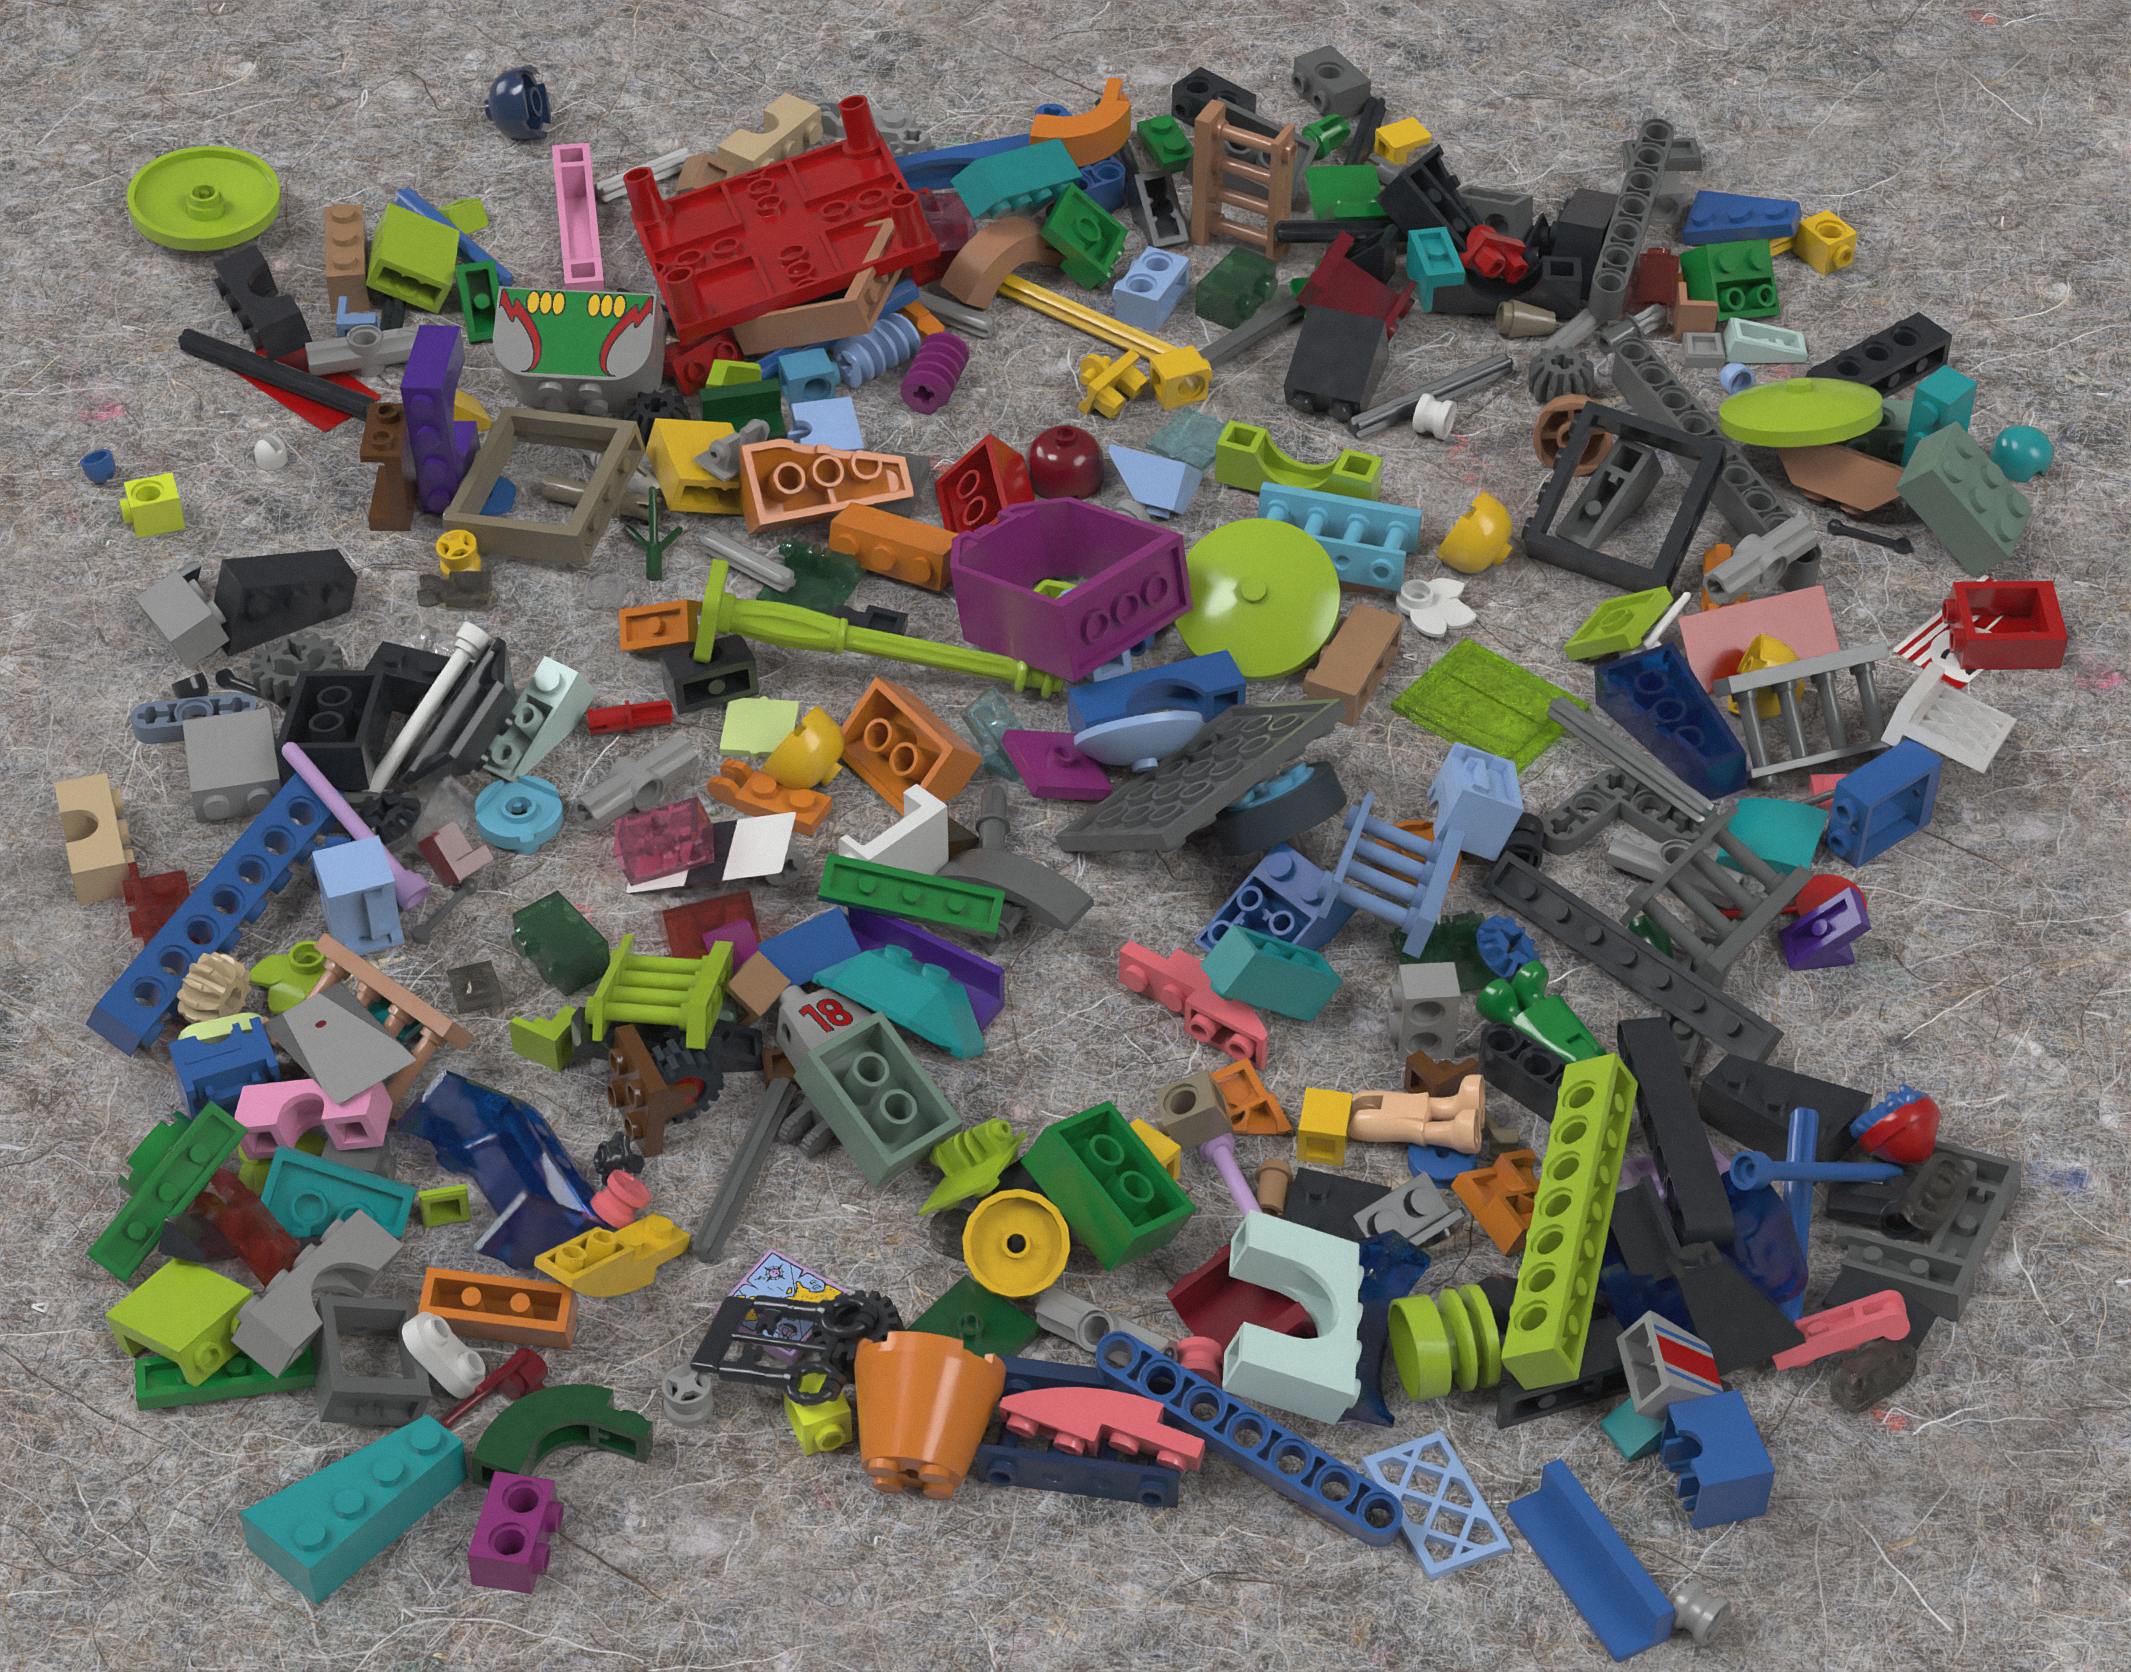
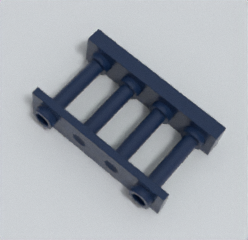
M998 1355L1006 1366L1004 1389L999 1401L1006 1396L1048 1388L1085 1387L1113 1390L1100 1380L1094 1367ZM1157 1377L1148 1384V1389L1157 1395L1168 1394L1175 1387L1174 1383L1165 1377ZM1194 1407L1190 1411L1192 1416H1194ZM1002 1421L998 1444L979 1443L977 1476L980 1482L991 1483L999 1487L1016 1486L1140 1503L1151 1508L1161 1506L1178 1508L1179 1470L1160 1466L1156 1462L1157 1457L1152 1455L1148 1457L1147 1466L1117 1462L1119 1451L1112 1448L1108 1444L1109 1439L1102 1438L1097 1459L1067 1455L1066 1452L1059 1450L1053 1445L1054 1440L1049 1439L1047 1452L1019 1449L1017 1447L1020 1435L1006 1428L1007 1423ZM1163 1421V1425L1174 1428V1426Z

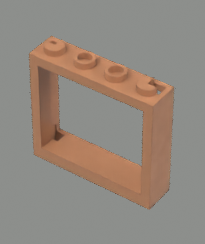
M892 218L872 221L864 225V227H882L863 263L883 257L895 233ZM874 267L868 268L856 274L843 299L769 312L758 318L732 326L734 331L733 338L739 342L744 355L868 334L876 323L903 269L874 278L876 274Z

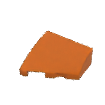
M1248 1057L1211 1074L1225 1094L1234 1130L1230 1132L1231 1134L1285 1135L1291 1132L1292 1127L1273 1092L1267 1094Z
M1530 1148L1502 1153L1492 1167L1461 1172L1451 1184L1453 1190L1505 1256L1526 1248V1234L1530 1229L1535 1207L1534 1198L1540 1184V1180H1534L1531 1170L1532 1165L1536 1161V1156Z

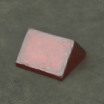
M737 890L653 910L655 922L669 957L702 960L703 955H709L701 935L740 919L749 921L757 944L762 943L750 890Z

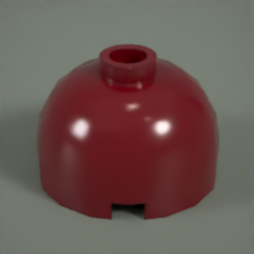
M1071 425L1047 428L1035 437L1027 449L1025 464L1033 492L1041 498L1048 500L1078 495V500H1083L1098 492L1104 483L1103 450L1094 436L1084 429Z

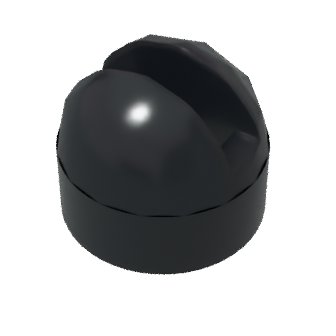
M203 672L171 684L178 699L208 696L209 693L208 682Z

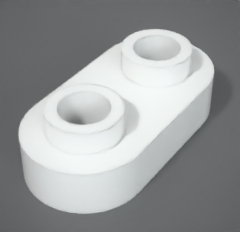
M421 1312L403 1325L402 1336L409 1352L449 1393L459 1399H466L475 1393V1387L485 1380V1364L478 1353L468 1349L451 1332L449 1325L443 1318L429 1312Z

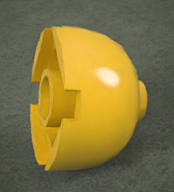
M1486 490L1481 492L1472 502L1471 506L1474 509L1472 511L1469 510L1464 516L1460 517L1440 545L1439 552L1435 555L1446 565L1459 572L1468 574L1479 573L1492 563L1500 567L1513 550V547L1508 544L1513 532L1512 518L1507 508Z
M1761 633V636L1757 635L1747 648L1737 672L1741 674L1798 661L1799 658L1789 645L1779 639ZM1800 679L1796 680L1798 688L1794 689L1797 704L1803 695L1806 685ZM1771 686L1757 689L1758 697L1754 699L1759 720H1769L1781 715L1777 693L1772 694ZM1729 695L1727 710L1740 715L1738 703H1733L1732 697Z
M817 704L801 720L803 724H799L793 732L791 731L760 769L784 787L795 790L811 789L819 782L827 787L843 768L837 762L844 750V737L841 729L834 719Z

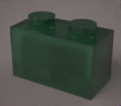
M1237 245L1196 284L1195 315L1232 331L1238 328L1246 319H1251L1255 311L1266 300H1270L1274 296L1278 287L1276 261Z
M558 890L512 914L514 934L511 936V940L515 950L523 959L528 957L537 966L544 982L548 985L554 984L565 997L599 980L606 973L610 965L608 941Z

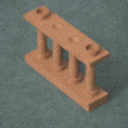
M1212 99L1195 118L1191 243L1205 247L1211 238L1219 233L1233 236L1266 247L1265 267L1273 269L1282 257H1286L1292 247V243H1278L1275 241L1273 227L1280 220H1290L1293 161L1298 151V143L1294 141L1295 125L1288 123L1275 139L1229 125L1228 120H1225L1226 103ZM1224 140L1271 154L1270 170L1228 157L1227 152L1224 151ZM1223 171L1268 185L1269 201L1227 188L1223 182ZM1222 202L1267 216V231L1226 219L1225 215L1221 213Z
M323 933L313 948L328 957V960L323 965L327 969L305 1000L340 982L342 979L347 981L352 974L360 980L355 987L359 991L354 997L367 1010L374 1001L379 1003L383 996L392 1002L387 1009L391 1013L382 1026L395 1039L406 1023L411 1026L413 1021L417 1019L425 1025L420 1031L423 1037L411 1052L416 1061L399 1070L386 1088L393 1102L387 1126L394 1119L410 1128L414 1120L396 1108L398 1103L439 1046L444 1048L449 1041L464 1051L474 1035L326 933ZM264 1016L261 1022L264 1024L270 1019ZM274 1037L271 1038L269 1041L271 1044L291 1056Z

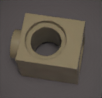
M1207 1069L1155 1090L1160 1109L1154 1112L1158 1129L1166 1137L1171 1136L1174 1142L1181 1146L1182 1152L1234 1131L1225 1094Z

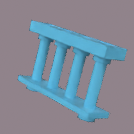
M1263 482L1260 488L1257 518L1283 521L1311 535L1329 555L1336 569L1338 580L1401 591L1406 553H1416L1419 546L1423 510Z

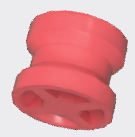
M617 1169L613 1170L608 1177L606 1189L596 1192L590 1203L594 1211L604 1221L618 1229H622L634 1223L635 1212L638 1209L645 1208L651 1201L652 1196L646 1186L637 1178Z
M1199 1336L1179 1341L1176 1348L1178 1355L1176 1362L1221 1389L1222 1372L1219 1369L1221 1366L1219 1361L1223 1358L1221 1345L1213 1339Z

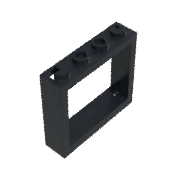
M1587 400L1582 413H1576L1569 427V436L1571 437L1566 448L1560 447L1553 463V470L1555 472L1550 483L1544 482L1537 498V505L1539 507L1534 518L1528 517L1523 526L1521 539H1524L1527 557L1634 593L1664 586L1670 592L1727 464L1725 444ZM1594 428L1699 462L1652 570L1546 535Z

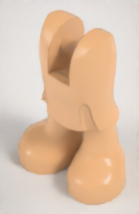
M1475 1074L1465 1076L1461 1082L1458 1094L1445 1098L1429 1097L1428 1092L1419 1094L1384 1090L1357 1092L1352 1100V1110L1354 1113L1349 1119L1348 1134L1353 1139L1365 1142H1410L1421 1147H1427L1428 1144L1452 1148L1463 1154H1478L1482 1143L1481 1129L1484 1128L1485 1122L1483 1075Z

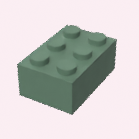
M1957 421L1919 441L1895 487L1899 494L1971 576L2011 557L2033 510L2026 497L2014 488L2003 475L2000 467L1988 458L1977 445L1974 437L1968 434Z
M881 1010L806 1053L793 1076L874 1189L928 1158L934 1145L939 1141L954 1136L963 1123Z

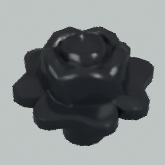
M616 1131L610 1141H602L598 1145V1151L593 1156V1164L596 1168L595 1172L602 1175V1184L608 1186L607 1179L613 1170L618 1169L627 1173L639 1174L643 1169L644 1159L641 1155L632 1154L630 1137Z

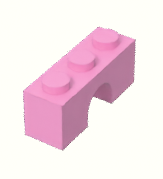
M313 1079L243 1086L234 1119L249 1130L239 1142L248 1160L274 1158L276 1148L280 1144L295 1149L297 1140L305 1131L323 1124L337 1151L383 1146L393 1102L382 1080L338 1105Z

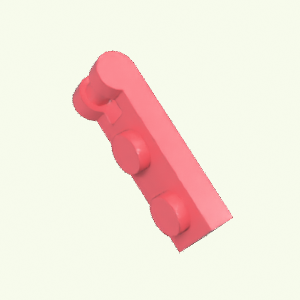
M1885 1290L1796 1320L1795 1323L1803 1333L1806 1343L1772 1357L1778 1371L1790 1367L1799 1368L1807 1366L1815 1359L1837 1351H1852L1861 1346L1862 1343L1882 1336L1889 1340H1900L1906 1337L1910 1330L1904 1298L1897 1291Z

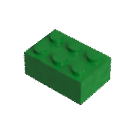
M1110 1100L1047 1126L1020 1161L1107 1272L1171 1243L1197 1210L1195 1205Z

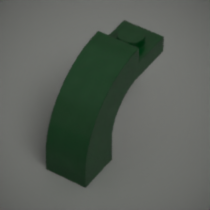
M567 1384L533 1392L508 1406L485 1430L471 1457L473 1483L490 1488L495 1471L531 1477L537 1465L549 1454L561 1448L575 1445L597 1447L646 1464L653 1449V1422L646 1420L635 1411H619L614 1409V1390L602 1386Z

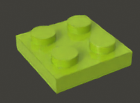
M1664 586L1604 600L1562 648L1570 661L1587 657L1590 660H1595L1606 653L1620 651V653L1630 652L1642 643L1641 637L1645 632L1661 621L1663 618L1662 613L1674 599L1667 587Z

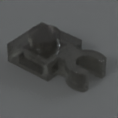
M450 571L449 579H441L433 574L421 575V590H417L418 605L428 608L437 606L440 603H446L447 611L488 612L493 585L491 571Z

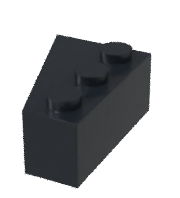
M1438 144L1400 173L1375 197V200L1407 237L1409 230L1446 227L1456 251L1466 253L1468 251L1467 237L1474 227L1483 224L1473 206L1469 205L1466 207L1457 190L1461 183L1456 174L1450 176L1441 160L1445 153L1440 144Z
M338 549L222 559L214 597V603L226 619V622L221 627L229 638V641L221 646L229 657L264 644L267 641L280 638V636L291 634L350 612L358 579L357 575Z
M1728 1053L1702 1080L1697 1108L1703 1122L1752 1151L1765 1153L1772 1161H1786L1790 1114L1798 1107L1814 1109L1819 1115L1815 1162H1838L1856 1142L1852 1138L1850 1127L1856 1118L1870 1110L1873 1095ZM1814 1181L1813 1186L1815 1187L1819 1181Z

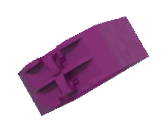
M1072 497L1011 504L997 512L998 520L1002 521L995 526L985 524L974 530V532L966 530L952 538L950 569L963 640L1019 662L1023 661L1027 665L1072 682L1078 681L1193 610L1182 534ZM1075 574L1090 578L1057 599L1030 590L1033 588L1032 584L1043 578Z

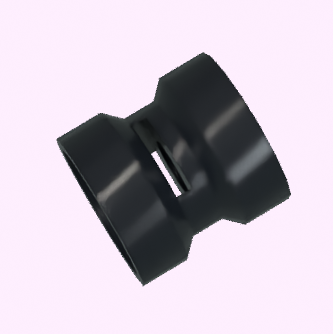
M1523 812L1500 852L1499 860L1508 850L1535 869H1538L1542 864L1543 847L1541 844L1544 838V825L1541 819L1533 814Z

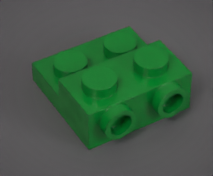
M1071 182L1062 191L1040 235L1065 255L1060 267L1072 279L1089 291L1095 285L1101 288L1113 275L1114 269L1111 268V265L1124 253L1125 247L1122 244L1129 230Z

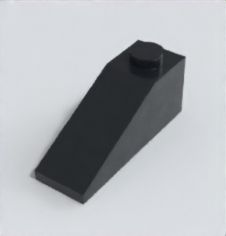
M1616 1315L1600 1320H1590L1578 1380L1525 1390L1518 1380L1514 1378L1499 1392L1495 1421L1499 1430L1630 1392L1616 1340L1624 1332V1329Z

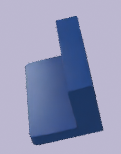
M838 906L757 945L760 952L791 981L786 988L792 985L799 986L813 979L814 973L862 953L848 922L851 920L844 906Z

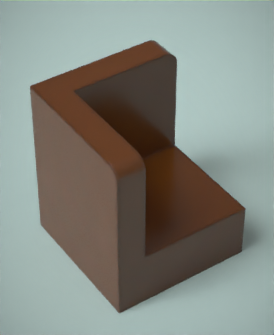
M1419 1050L1406 1058L1404 1089L1409 1094L1428 1092L1429 1097L1445 1098L1458 1094L1461 1082L1465 1076L1471 1074L1478 1075L1479 1063L1471 1057L1457 1066L1448 1059L1436 1064L1422 1050Z

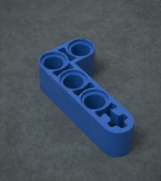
M1044 104L1035 110V116L1036 114L1073 116L1066 108L1058 104ZM1113 155L1096 163L1078 167L1083 177L1074 184L1106 212L1115 211L1125 204V167Z

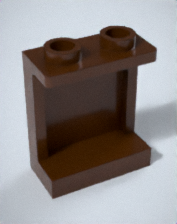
M371 403L359 452L360 461L383 463L384 465H379L368 517L370 531H411L419 487L403 403Z

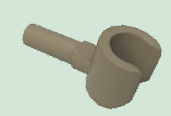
M1485 1107L1484 1127L1489 1135L1491 1156L1499 1157L1502 1153L1517 1151L1515 1145L1519 1140L1517 1128H1499V1125Z

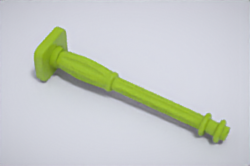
M716 558L712 560L693 661L710 662L716 633L729 635V632L770 645L791 649L831 652L835 655H841L843 650L1011 683L1014 684V691L1017 693L1023 692L1025 686L1041 689V696L1043 698H1049L1052 692H1061L1064 678L1007 656L848 625L846 618L839 619L800 606L736 598V594L724 592L729 569L728 561Z

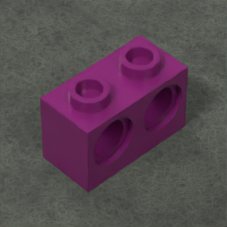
M495 1471L467 1554L472 1585L527 1594L533 1593L538 1574L545 1575L549 1567L551 1546L548 1542L551 1533H558L560 1531L564 1516V1503L557 1501L555 1480Z

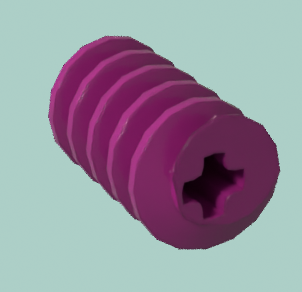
M944 332L933 333L924 339L901 385V397L912 410L920 414L931 415L939 407L948 403L970 358V350L966 343L959 337Z

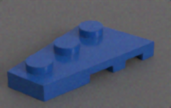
M1699 190L1682 230V236L1685 245L1794 237L1802 217L1800 203L1795 201Z

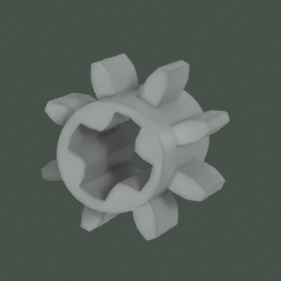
M914 127L903 129L897 134V141L890 142V152L893 158L936 150V144L931 143V135H926L922 129Z

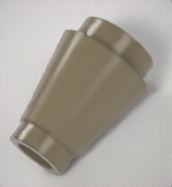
M1510 299L1509 302H1500L1496 314V331L1498 333H1504L1505 337L1551 335L1553 333L1555 312L1514 299Z

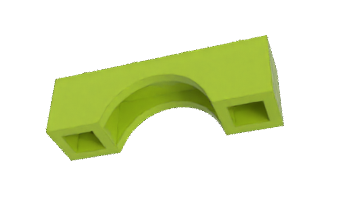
M1229 420L1216 444V482L1260 492L1263 482L1375 502H1377L1380 496L1383 467L1382 457L1344 448L1342 453L1329 463L1321 465L1305 464L1284 454L1273 442L1268 429Z

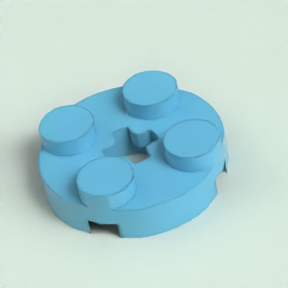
M518 776V782H511L505 785L503 779L495 781L482 790L475 802L478 835L495 846L514 849L518 854L530 855L538 851L540 844L547 842L557 834L564 821L563 804L556 787L550 782L535 776ZM524 809L527 810V813H525V814H523V815H512V814H511V813H519V812H521V811L524 810Z

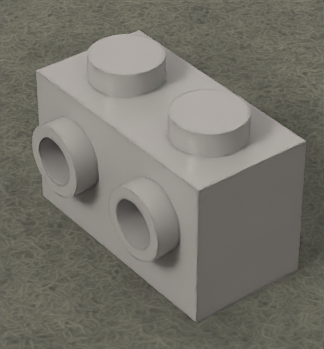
M177 570L135 597V600L152 626L187 669L229 641L228 636L221 627L226 622V619L213 601L205 604L204 602L208 600V597L195 579L187 583Z

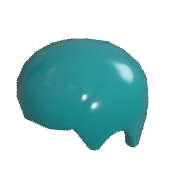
M2013 425L2002 430L1996 437L1990 450L1989 459L2000 467L2007 479L2028 482L2039 471H2041V475L2046 474L2052 464L2055 449L2047 435L2037 428L2028 425Z

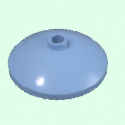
M1169 711L1128 717L1100 724L1078 733L1073 738L1074 745L1085 756L1102 763L1132 766L1133 772L1150 771L1158 768V760L1177 753L1191 741L1203 726L1202 714L1195 711Z

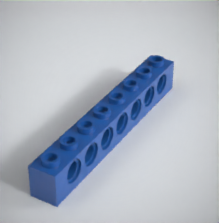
M297 771L95 1005L85 1025L129 1057L136 1052L141 1044L147 1048L152 1046L165 1028L160 1022L168 1013L174 1017L178 1015L180 999L177 998V993L182 989L184 983L182 978L188 975L190 964L197 963L203 953L212 954L213 952L219 953L221 951L228 955L243 936V933L238 930L243 923L247 921L253 925L269 904L264 900L270 891L278 895L293 876V873L289 871L292 865L298 862L303 866L312 855L314 847L318 846L313 840L320 832L328 836L338 824L339 820ZM338 791V793H339L343 798H345V795H343L341 792ZM291 818L299 820L303 825L296 824ZM266 847L276 850L279 855L271 853ZM241 877L249 878L254 884L246 883ZM215 906L224 908L229 914L219 912ZM189 936L200 939L204 945L194 943ZM162 967L173 969L178 976L168 974ZM136 998L147 1000L152 1007L141 1005L137 1002Z

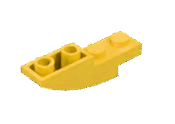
M653 1213L614 1233L597 1226L536 1256L534 1266L580 1294L591 1297L618 1296L653 1283L657 1266L686 1252L691 1235L675 1226L670 1219Z

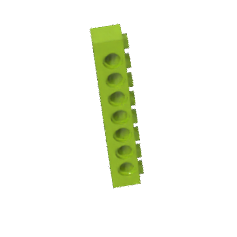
M1616 1052L1567 1064L1562 1084L1558 1089L1557 1107L1554 1120L1550 1125V1139L1546 1156L1542 1162L1543 1170L1539 1189L1534 1198L1535 1207L1531 1225L1526 1234L1527 1243L1522 1266L1518 1271L1515 1298L1510 1307V1320L1505 1343L1501 1347V1360L1505 1368L1514 1375L1525 1390L1578 1380L1638 1087V1082Z

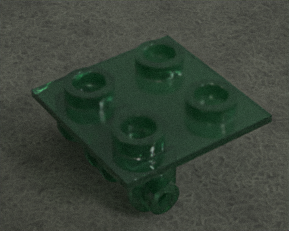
M797 538L783 539L779 547V554L785 557L780 564L794 571L796 584L794 587H790L787 592H780L765 584L756 600L800 606L832 616L836 606L844 605L867 572V569L861 568V562L855 560V556L852 554L840 553L828 547H825L821 552V546L818 544H814L810 549V543L799 541Z
M1468 910L1467 913L1453 915L1452 922L1447 914L1441 915L1440 924L1436 920L1420 958L1402 952L1408 934L1401 932V927L1395 928L1393 933H1389V938L1400 965L1454 962L1460 993L1485 989L1488 984L1501 978L1486 964L1478 949L1476 937L1479 926L1485 921L1483 913L1476 914L1474 910Z

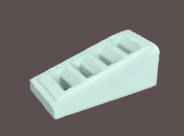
M1730 317L1722 334L1726 357L1725 362L1795 363L1806 362L1808 358L1802 332Z

